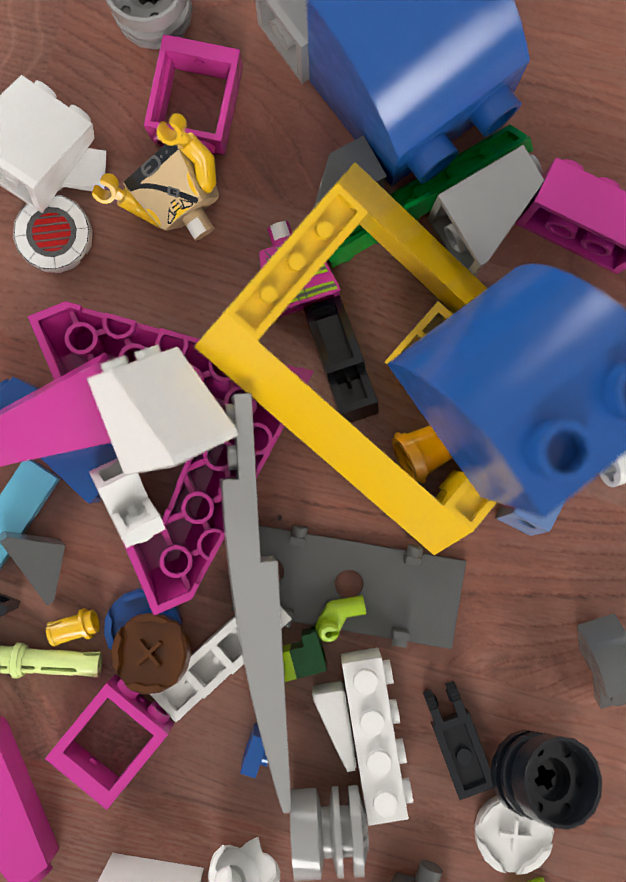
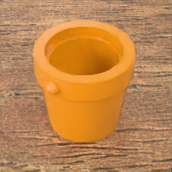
M431 426L408 434L396 432L395 437L392 438L393 450L401 468L416 482L425 483V478H427L428 474L453 458Z

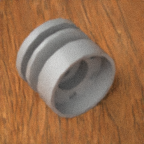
M105 0L117 26L124 36L142 48L160 49L163 34L182 38L191 24L193 13L191 0Z
M358 785L348 786V805H339L338 786H333L331 789L329 806H321L317 788L290 789V830L294 882L321 880L324 859H333L336 876L338 879H343V858L352 857L354 878L365 877V863L367 853L369 852L366 808L359 795Z

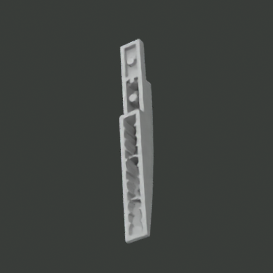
M234 394L232 396V404H225V413L236 427L238 436L234 437V445L227 446L228 469L236 470V477L220 478L228 571L240 647L254 712L283 813L291 812L278 561L273 555L260 556L251 394Z

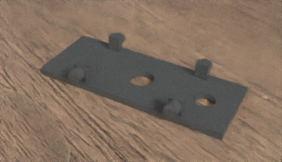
M293 524L292 531L259 525L260 556L273 555L284 567V575L279 580L280 606L292 618L284 627L291 628L292 622L316 626L318 617L329 601L348 598L337 592L335 580L340 572L353 570L361 575L363 580L362 589L356 596L363 595L366 614L348 617L341 630L392 639V646L407 648V642L452 649L466 566L465 560L423 553V546L408 544L407 550L309 534L307 533L308 527ZM232 601L231 611L234 612V606Z

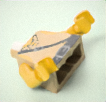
M176 113L172 114L169 120V124L175 130L169 128L166 122H160L157 128V136L165 145L123 182L126 188L120 189L117 177L111 173H106L101 176L100 183L107 186L110 191L95 185L92 195L96 201L103 204L111 203L116 199L117 205L165 231L186 226L194 240L197 241L214 230V226L204 210L219 198V192L216 187L215 158L193 133L185 132L186 120L184 116Z

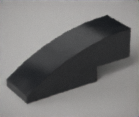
M340 295L303 307L338 413L350 423L379 414L378 401L365 369V361Z

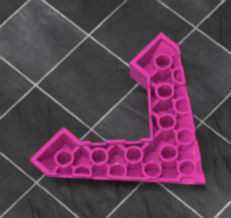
M67 301L28 316L54 380L103 353H106L110 361L126 356L128 364L137 361L135 352L159 345L161 352L175 347L179 348L224 412L225 404H232V396L234 394H247L194 348L200 340L198 338L163 328L158 329L106 312L101 313ZM284 364L306 384L314 372L302 367L298 368ZM252 398L257 479L284 425ZM234 438L186 460L168 508L162 518L165 530L154 534L152 538L145 542L136 543L126 548L153 615H157L193 598L225 538L220 478L236 477V470L228 469L227 446L234 445Z

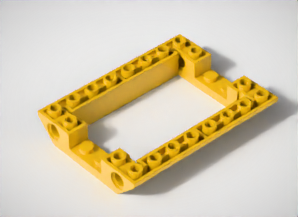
M354 162L194 348L247 394H251V397L431 554L436 555L472 533L497 502L480 497L465 474L453 470L439 486L441 491L434 498L258 342L259 338L358 224L453 313H456L488 289Z

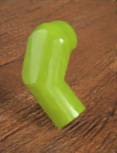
M363 595L331 600L325 605L316 621V630L321 640L325 642L336 640L348 617L366 614Z

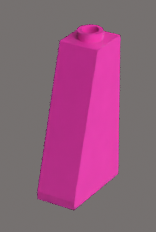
M106 353L0 410V466L111 443L110 436L87 380L89 377L103 373L100 364L110 361Z
M1 716L0 872L8 882H40L53 869L50 862L60 848L8 721L4 716Z

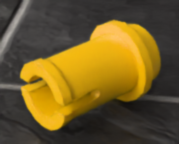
M86 608L78 610L76 615L57 621H50L46 624L48 626L46 627L47 639L54 647L81 637L87 640L94 637V633L100 631V621L97 613L93 609L88 611Z

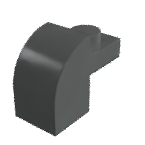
M615 613L577 625L579 650L593 674L594 698L600 709L613 705H625L626 631Z

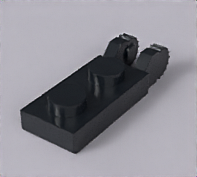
M451 681L445 685L449 701L452 702L455 713L441 717L437 698L431 689L424 691L423 695L433 719L431 721L432 728L459 800H463L492 789L493 784L491 770L467 708H464L454 681Z

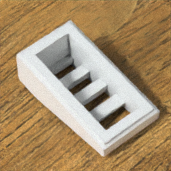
M336 681L314 685L312 687L313 701L347 772L355 771L357 762L344 683Z

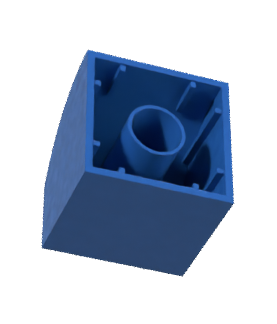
M306 0L310 83L355 140L364 135L387 176L386 181L391 187L411 172L421 184L431 180L442 172L458 155L459 151L452 143L455 139L474 125L483 137L491 135L508 122L522 105L514 92L530 59L522 22L514 0Z
M541 264L517 266L388 363L392 372L480 497L545 518L626 454V310L589 283L560 269Z

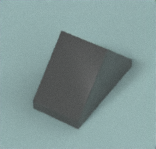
M7 531L0 534L2 546L46 605L52 603L55 599L65 544L61 539Z

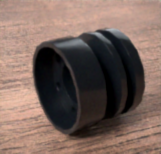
M521 730L506 737L498 745L492 758L491 780L495 794L504 807L515 814L535 820L551 828L570 830L583 825L595 813L602 794L601 772L598 761L589 748L576 739Z

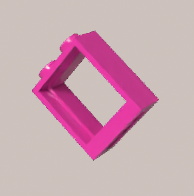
M163 34L144 127L150 139L160 147L165 145L157 136V128L161 121L165 122L176 69L227 79L216 133L185 129L186 133H193L213 155L214 153L225 155L243 71L240 49ZM168 125L169 128L175 130L171 125Z
M116 674L104 685L45 758L106 810L163 742L174 725V722L170 719L171 716L157 702L150 703L139 692L130 690L124 685L125 682ZM107 698L153 735L119 777L74 740Z

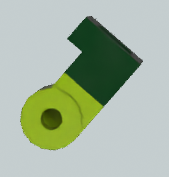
M316 626L302 630V641L282 646L284 682L327 671V659Z

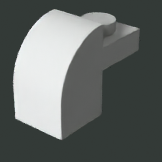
M118 458L89 471L126 548L136 543L145 542L152 538L154 534L165 530L161 517L148 498L138 473L124 475Z

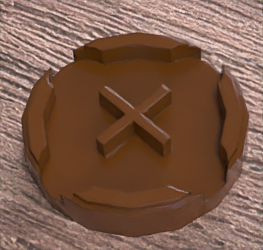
M153 613L136 615L124 627H121L115 635L111 649L112 666L117 676L120 675L121 679L125 682L124 685L130 690L145 695L161 693L179 683L188 670L191 658L190 639L183 626L169 615L162 613L153 615Z

